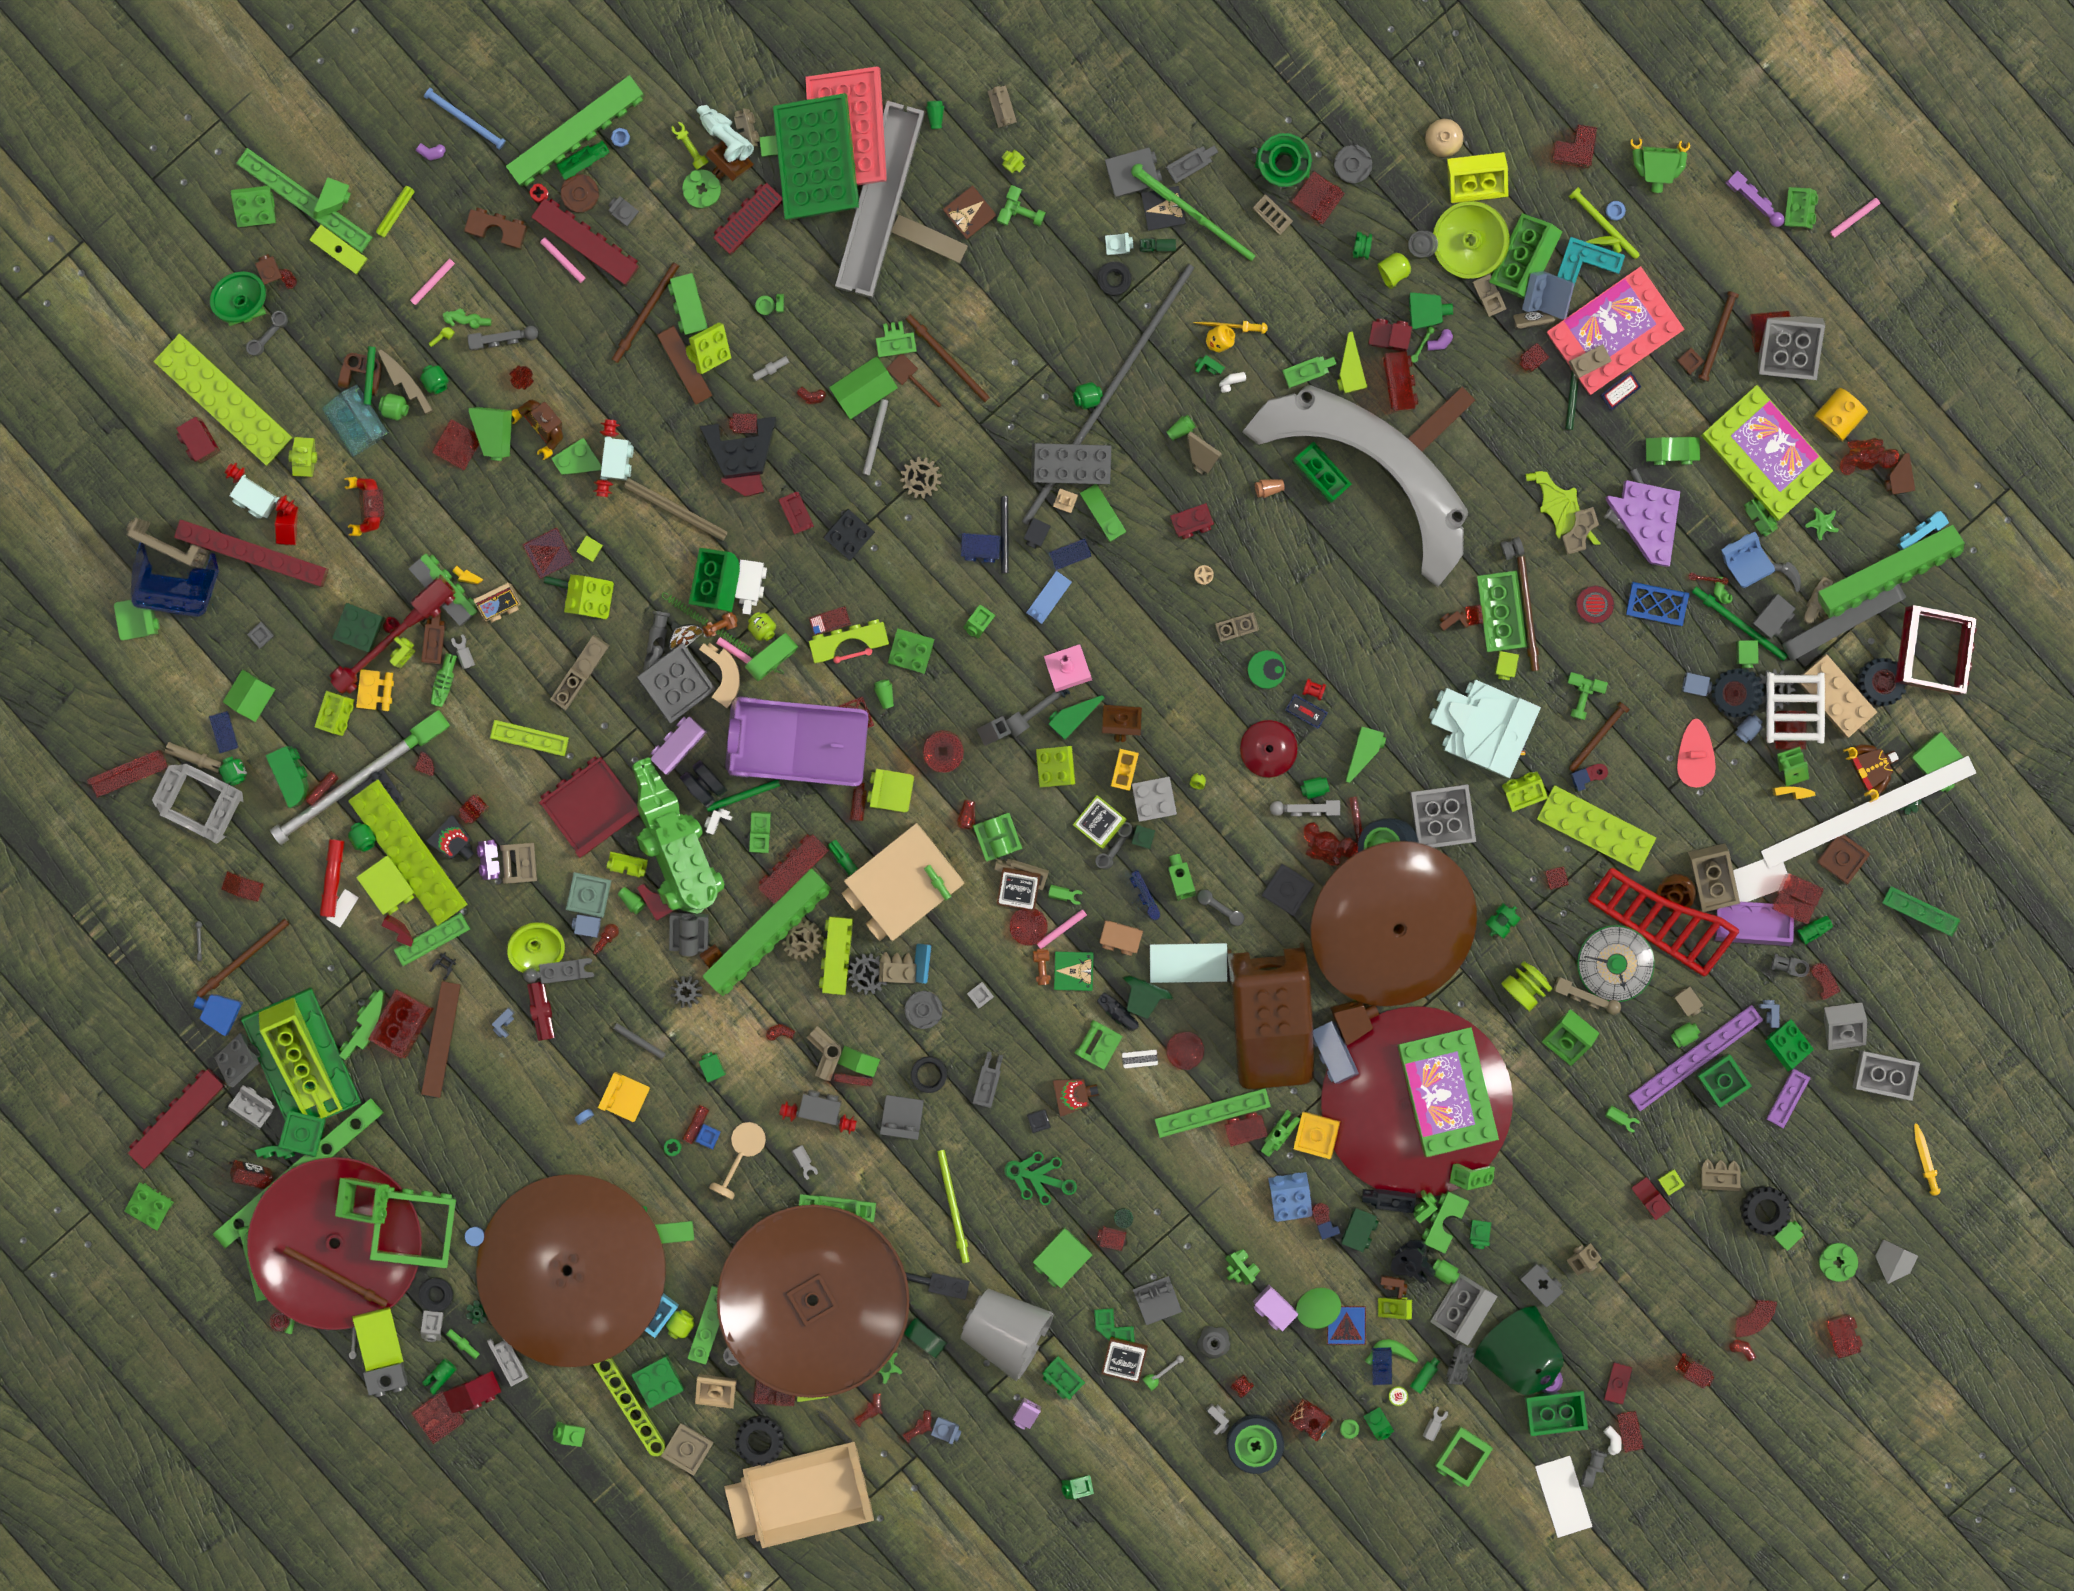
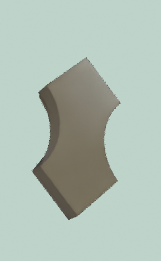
M1594 507L1575 512V524L1572 530L1562 536L1567 555L1585 550V541L1588 533L1593 528L1599 526Z

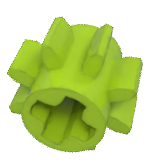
M1013 150L1012 153L1006 151L1001 157L1004 159L1002 165L1012 174L1015 170L1020 173L1025 167L1023 164L1025 158L1016 150Z

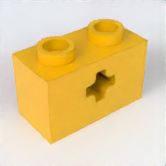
M1119 749L1111 786L1130 791L1139 753Z

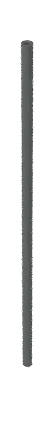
M1188 264L1100 399L1099 405L1095 407L1072 444L1082 443L1194 270L1192 265ZM1055 483L1045 484L1023 518V523L1029 525Z

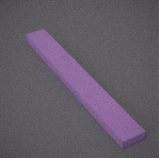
M1750 1005L1628 1095L1637 1109L1642 1111L1762 1022L1763 1019L1755 1008Z

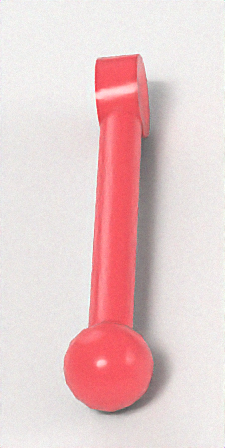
M866 648L865 651L842 657L835 656L833 661L838 664L840 661L865 654L871 655L872 649Z

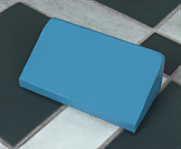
M918 943L916 945L914 962L916 964V982L925 984L928 981L931 946L928 944Z

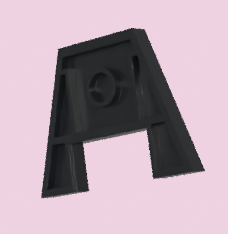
M776 417L757 419L759 436L721 441L719 424L700 426V430L725 479L763 474L776 424Z

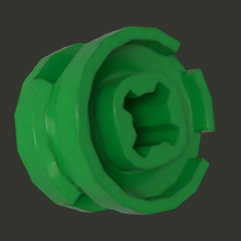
M1357 231L1353 258L1358 259V257L1364 256L1365 260H1368L1372 234L1369 233V236H1366L1362 232Z

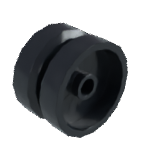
M698 760L692 766L698 777L696 778L691 772L686 771L680 779L687 786L688 791L706 808H709L715 802V798L709 792L710 790L719 797L728 790L701 760Z

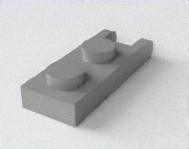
M491 1339L487 1340L510 1386L528 1378L520 1359L511 1345L505 1340L494 1345Z

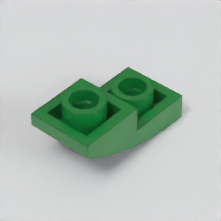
M279 1144L255 1150L257 1157L263 1156V1159L273 1156V1151H276L278 1158L283 1156L284 1159L295 1156L293 1151L278 1148Z

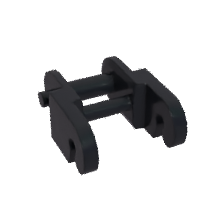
M444 952V954H440V960L436 959L429 971L432 972L437 964L441 965L448 971L443 978L446 981L453 970L452 966L456 965V959H450L446 956V952ZM443 959H445L446 961H448V962L451 963V964H450V966L448 967V966H446L445 964H443L441 961H442Z

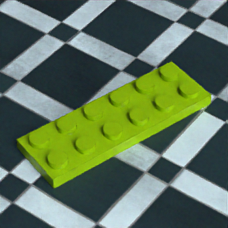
M1555 785L1537 817V820L1638 872L1656 840V837Z

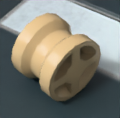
M1206 565L1199 566L1194 573L1196 582L1201 585L1210 583L1214 576L1213 570Z

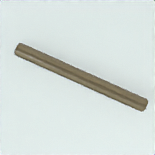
M628 478L624 484L626 489L722 541L726 538L727 531Z

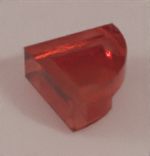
M421 751L415 770L434 776L433 761L429 755Z

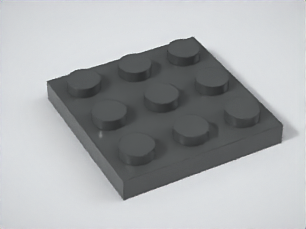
M680 643L636 676L670 724L716 690L683 643Z

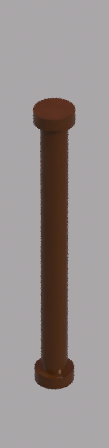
M1731 291L1727 293L1728 299L1702 373L1698 376V379L1709 382L1710 378L1708 376L1735 299L1739 297V294Z

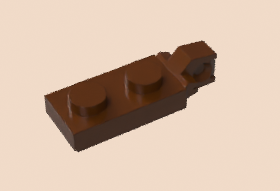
M442 611L432 620L427 619L421 662L441 664L445 634V621H441Z

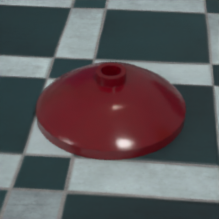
M1264 720L1253 724L1244 733L1240 744V754L1245 766L1252 773L1261 777L1270 778L1284 774L1294 764L1298 752L1297 741L1293 732L1283 723L1274 720ZM1268 745L1273 747V751L1270 753L1266 751V746Z

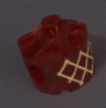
M1304 1398L1301 1399L1289 1420L1295 1428L1300 1431L1304 1430L1309 1434L1308 1436L1317 1442L1319 1439H1322L1334 1421L1331 1416H1326L1323 1410Z

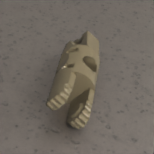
M1823 577L1813 590L1812 596L1806 605L1808 609L1803 618L1805 623H1813L1818 613H1822L1823 608L1818 602V592L1833 585L1832 580Z

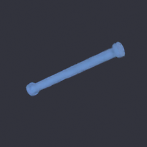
M432 88L426 91L424 95L426 99H431L496 145L497 149L500 150L506 140L498 138L434 93Z

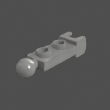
M1325 800V804L1286 805L1280 801H1274L1270 805V812L1274 816H1280L1284 812H1291V816H1302V812H1310V816H1321V812H1325V815H1340V800Z

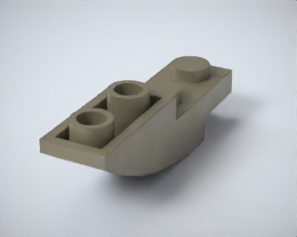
M593 635L550 700L567 710L610 645Z

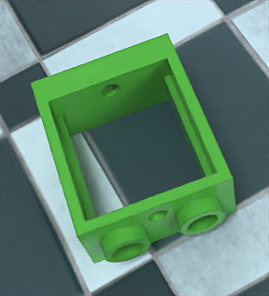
M340 1178L335 1216L373 1224L384 1223L387 1215L386 1207L389 1198V1185L356 1178ZM356 1185L376 1189L372 1216L353 1212Z
M1459 1425L1435 1462V1466L1438 1467L1436 1471L1445 1477L1449 1474L1454 1478L1453 1482L1461 1487L1463 1485L1469 1487L1493 1447ZM1460 1437L1483 1451L1466 1479L1443 1465Z

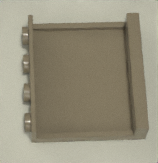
M138 518L130 521L127 527V531H129L128 536L190 566L203 568L210 553L209 550L191 545L188 553H185L146 534L151 522Z

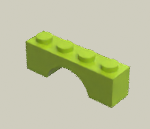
M879 619L869 621L868 626L861 627L860 624L850 626V630L842 632V629L831 631L830 636L824 637L823 634L812 636L813 640L809 641L814 663L817 664L834 659L837 647L848 639H859L865 642L870 649L889 645L884 622H879Z

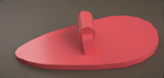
M1693 719L1683 734L1678 754L1677 771L1683 783L1697 788L1705 786L1712 780L1716 767L1709 733L1699 719Z

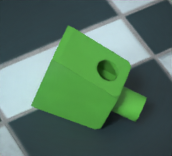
M1180 854L1170 856L1171 867L1168 870L1177 901L1196 896L1187 862L1182 863ZM1182 872L1183 876L1177 877V873Z

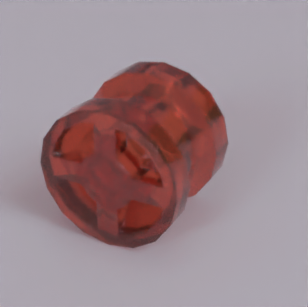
M1242 1374L1230 1388L1236 1390L1238 1396L1242 1398L1254 1387V1384L1248 1382L1246 1376Z

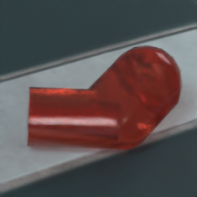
M279 269L283 277L280 279L285 283L286 288L293 289L297 284L295 276L290 270Z
M803 386L796 393L808 404L821 403L826 397L825 391L821 389L810 393Z
M778 1024L767 1030L766 1037L770 1041H774L776 1037L781 1035L792 1039L795 1030L783 1024Z
M1734 1340L1730 1343V1350L1734 1353L1736 1351L1744 1353L1748 1362L1756 1358L1748 1342Z

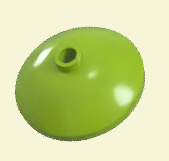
M539 922L526 924L517 929L510 937L507 945V955L510 963L522 973L528 968L540 971V964L560 962L565 951L564 940L560 932L549 924Z

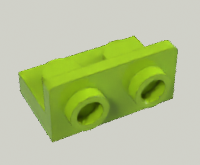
M396 636L394 640L402 648H397L391 654L392 659L389 662L395 667L402 668L416 651L413 649L414 644L410 640Z
M326 691L315 728L343 736L347 729L350 713L353 710L354 699Z
M1529 772L1523 777L1511 779L1502 784L1512 812L1548 799L1538 772Z

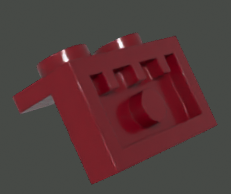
M1206 503L1170 516L1177 538L1182 537L1183 540L1192 537L1193 532L1198 530L1201 533L1212 530L1211 526L1214 525Z

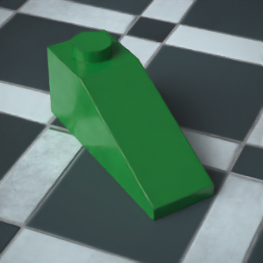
M1102 695L1063 709L1059 713L1055 711L1048 718L1051 721L1049 725L1063 739H1066L1097 707L1104 697Z

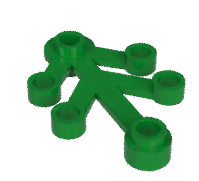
M1040 1151L1034 1152L1031 1157L1022 1162L1013 1160L1005 1166L1006 1176L1016 1181L1021 1190V1196L1025 1200L1031 1199L1033 1192L1030 1188H1027L1022 1177L1031 1180L1042 1205L1050 1204L1051 1197L1049 1194H1046L1041 1183L1061 1188L1067 1195H1072L1077 1190L1076 1182L1072 1179L1062 1181L1043 1175L1054 1168L1058 1169L1062 1166V1160L1059 1157H1053L1051 1162L1034 1171H1029L1025 1168L1035 1162L1041 1163L1043 1161L1044 1155ZM1040 1154L1042 1159L1037 1161L1034 1156ZM1058 1159L1060 1165L1054 1166L1053 1160ZM1013 1166L1018 1168V1172L1015 1174L1010 1171ZM1067 1183H1071L1073 1185V1188L1071 1190H1067L1065 1188ZM1028 1190L1031 1195L1024 1197L1023 1192ZM1043 1196H1047L1049 1198V1201L1047 1203L1042 1202Z

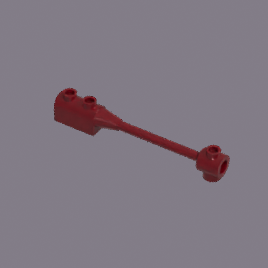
M441 574L412 599L411 604L415 608L406 616L404 622L354 667L342 668L338 666L329 675L332 685L342 694L346 691L349 694L357 688L355 684L358 681L356 674L390 645L396 636H400L407 628L412 627L429 616L435 618L441 612L439 607L444 603L448 606L455 600L453 595L456 591Z

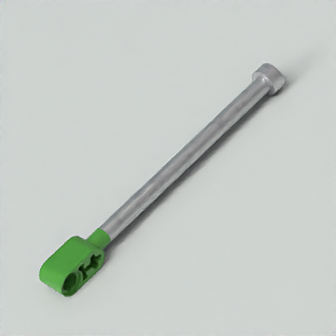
M440 710L436 711L410 730L411 735L283 826L280 827L277 824L270 829L273 837L280 845L284 844L289 840L288 835L371 777L370 775L376 771L379 772L417 744L423 746L450 727V724Z

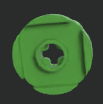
M695 170L684 180L683 194L688 203L693 207L704 209L714 205L720 198V182L712 172L708 170ZM705 184L707 192L699 194V190L696 189L697 186Z
M1832 1243L1821 1252L1819 1267L1827 1278L1841 1282L1855 1275L1858 1267V1258L1851 1247L1843 1243ZM1840 1257L1844 1262L1841 1264V1267L1837 1268L1833 1261Z

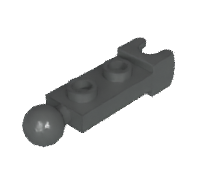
M529 325L522 331L516 330L485 336L481 333L467 335L469 349L471 351L485 349L484 345H488V348L500 346L499 343L507 342V345L519 343L518 340L523 338L532 341L537 338L538 329L533 325Z
M592 958L540 964V971L528 968L524 971L523 978L528 983H534L537 979L541 978V984L594 978V973L584 970L585 965L592 963Z

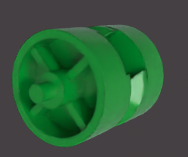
M1502 903L1497 908L1496 915L1490 916L1485 922L1491 928L1490 936L1497 934L1504 939L1511 932L1510 927H1515L1521 918L1516 914V906L1509 908Z

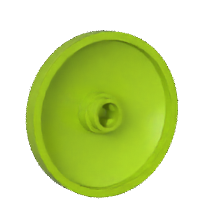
M1461 202L1448 208L1438 219L1433 232L1438 240V248L1435 252L1438 261L1448 272L1461 278H1480L1492 273L1504 261L1509 248V231L1503 217L1493 207L1481 202Z

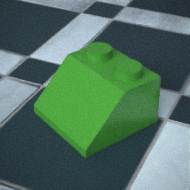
M1569 1009L1542 1040V1043L1572 1066L1593 1045L1600 1033Z

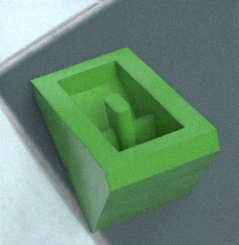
M844 1046L838 1064L855 1072L874 1077L880 1059Z

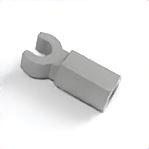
M461 635L462 642L460 644L456 643L455 638H452L451 642L458 649L456 653L462 669H467L474 666L475 663L469 647L465 646L467 639L464 635Z
M803 1145L791 1151L799 1167H803V1175L807 1180L809 1179L807 1175L808 1170H813L816 1175L818 1174L817 1168L810 1164L812 1161Z
M1438 1406L1434 1408L1433 1419L1430 1418L1422 1435L1431 1441L1435 1440L1442 1426L1441 1421L1445 1420L1448 1416V1411L1446 1410L1442 1416L1437 1415Z

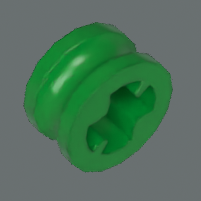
M674 1138L667 1140L664 1144V1151L669 1156H676L682 1148L680 1141ZM675 1142L678 1150L670 1152V1148H667V1146Z

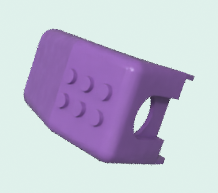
M736 697L730 707L725 768L729 775L859 786L863 780L868 713L862 709Z

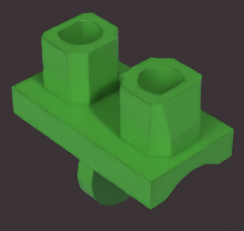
M1244 1249L1225 1257L1230 1264L1226 1268L1230 1273L1226 1278L1228 1281L1234 1278L1237 1283L1243 1281L1245 1285H1248L1256 1280L1255 1276L1260 1270L1254 1263L1248 1267L1244 1265L1243 1262L1248 1258V1254Z

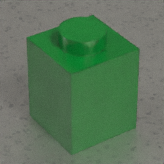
M711 1051L701 1056L702 1060L699 1061V1064L707 1082L726 1075L717 1053L713 1055Z

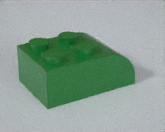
M699 547L689 599L690 605L732 612L740 573L739 561L733 553Z
M285 746L267 754L266 758L288 807H298L306 800L309 794V785L306 779L308 773L304 766H300L298 761L300 755L297 749L292 748V746Z
M1583 1390L1524 1395L1530 1436L1588 1430Z

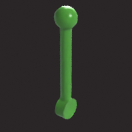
M1433 327L1427 328L1426 336L1415 355H1412L1410 358L1412 362L1418 361V355L1429 336L1434 333Z

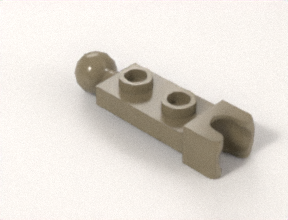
M1561 977L1557 978L1553 987V991L1565 996L1570 993V998L1579 1002L1582 999L1589 1001L1588 1005L1596 1009L1602 1006L1611 1015H1616L1621 1011V1004L1617 1000L1607 1001L1571 986L1573 982Z

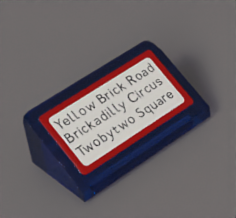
M1629 372L1602 393L1600 397L1612 411L1639 390L1641 385L1633 373Z

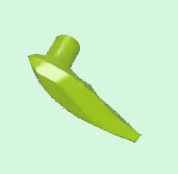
M1603 236L1586 241L1593 245H1612L1614 252L1617 253L1622 251L1619 244L1622 240L1616 237Z

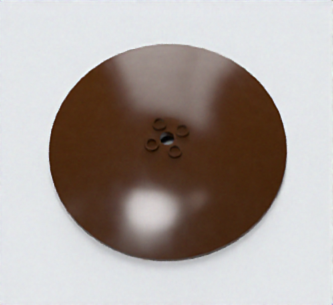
M572 1174L552 1176L520 1189L492 1217L485 1230L484 1240L480 1244L476 1267L477 1287L482 1306L489 1321L498 1334L515 1350L535 1361L559 1367L588 1366L600 1363L623 1352L647 1329L658 1310L664 1292L666 1280L665 1253L660 1235L651 1217L639 1202L626 1191L608 1181L592 1176ZM566 1265L572 1267V1274L570 1276L563 1274V1268Z
M814 1204L800 1205L783 1209L765 1217L752 1226L735 1244L720 1275L717 1290V1313L720 1328L729 1350L739 1364L756 1380L776 1391L792 1396L808 1398L828 1397L860 1386L879 1372L890 1360L906 1328L909 1314V1287L897 1252L887 1238L871 1223L841 1208ZM810 1295L818 1297V1302L814 1306L807 1303V1298Z

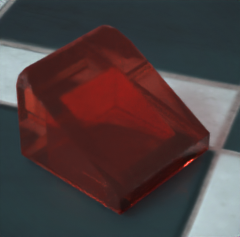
M1480 605L1465 607L1469 626L1483 624L1482 607Z

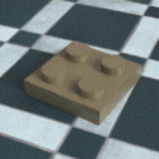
M680 1423L661 1457L694 1476L714 1442Z

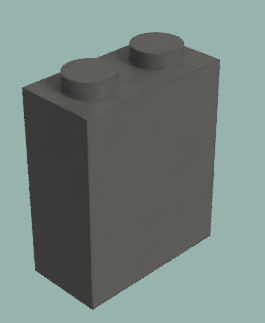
M1150 147L1105 160L1115 199L1152 189L1136 176L1133 177L1131 169L1135 164H1142V169L1157 181H1162L1160 170H1156L1154 165L1157 162L1155 152H1151Z

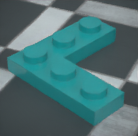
M1570 237L1557 277L1573 282L1575 286L1582 262L1619 274L1625 255Z

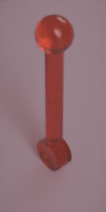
M1695 573L1689 574V579L1692 581L1700 579L1721 582L1723 585L1729 582L1726 577L1720 579L1698 576Z

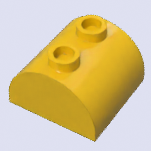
M1839 387L1813 417L1842 442L1867 415L1868 411L1853 395Z

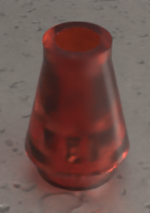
M964 800L963 807L957 818L958 827L973 829V825H975L976 802Z

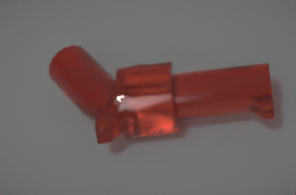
M880 1393L873 1394V1404L868 1403L866 1411L854 1419L859 1427L868 1418H873L877 1414L883 1413L880 1409Z
M924 1410V1421L919 1419L915 1428L903 1435L907 1443H910V1439L918 1434L922 1435L927 1431H932L930 1427L931 1410Z

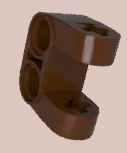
M350 353L345 357L338 380V387L349 388L353 371L366 374L367 356ZM353 357H357L359 360L356 367H351L349 364L350 359ZM375 359L377 369L373 375V396L377 395L382 373V364L377 359Z

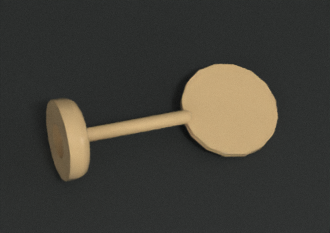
M742 1123L733 1131L731 1137L732 1146L739 1154L723 1185L711 1183L709 1189L730 1200H733L735 1194L727 1189V1186L742 1156H755L761 1152L766 1142L764 1131L755 1123Z

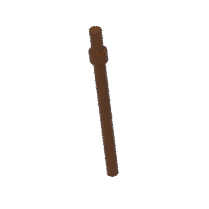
M672 263L626 337L621 339L618 344L619 348L612 357L613 361L618 363L625 351H628L631 347L630 343L664 292L670 279H672L680 267L676 263Z
M911 314L905 319L916 330L915 333L922 337L984 403L990 398L927 332L928 329L923 324L921 325Z
M1525 556L1517 557L1529 647L1527 655L1530 656L1531 670L1539 671L1537 657L1539 650L1536 647Z
M283 919L219 974L208 979V983L196 992L198 996L202 998L211 989H216L223 979L290 923Z
M285 1247L284 1254L357 1292L369 1302L373 1301L384 1308L387 1305L388 1300L375 1294V1291L367 1290L292 1248Z

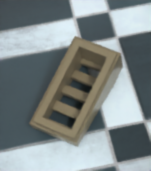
M1266 194L1252 208L1279 235L1293 222ZM1267 202L1269 205L1262 212L1260 208ZM1273 208L1274 211L1267 217L1265 214ZM1279 213L1280 216L1273 223L1271 219ZM1284 218L1286 221L1278 228L1276 225Z

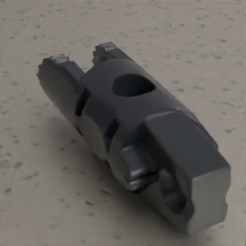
M1103 993L1097 999V1004L1117 1024L1124 1026L1129 1031L1138 1029L1139 1024L1137 1020L1117 1000L1106 993Z

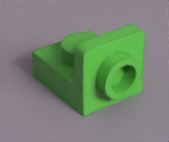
M979 605L963 628L969 635L979 639L995 615L982 605Z
M1424 1190L1421 1191V1195L1425 1202L1419 1203L1413 1213L1419 1223L1423 1222L1437 1210L1436 1198L1430 1192L1427 1194Z

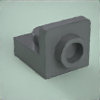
M621 196L618 199L615 197L608 205L610 207L609 213L627 227L639 213L637 209Z

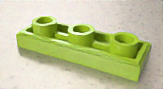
M322 225L318 227L310 238V241L355 274H358L368 260ZM342 247V251L337 253L336 248Z

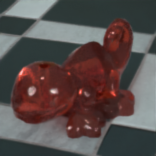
M1882 439L1853 440L1848 442V447L1852 449L1842 459L1840 471L1845 475H1850L1854 472L1855 467L1861 470H1868L1877 463L1882 468H1891L1897 464L1899 453L1896 449H1885V446H1882Z
M1314 822L1308 823L1304 827V837L1308 842V846L1312 848L1306 851V855L1312 859L1323 860L1333 866L1339 865L1340 860L1338 858H1341V856L1351 858L1358 853V845L1350 838H1343L1339 841L1331 832L1323 831L1319 833V827Z

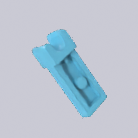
M1941 511L1936 512L1927 519V524L1924 521L1916 526V532L1911 535L1908 532L1900 538L1901 542L1897 546L1900 550H1903L1932 530H1940L1949 521Z

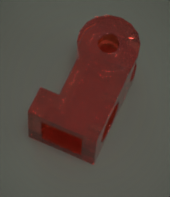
M1816 963L1811 967V976L1817 979L1823 990L1818 993L1822 1000L1841 991L1825 964Z

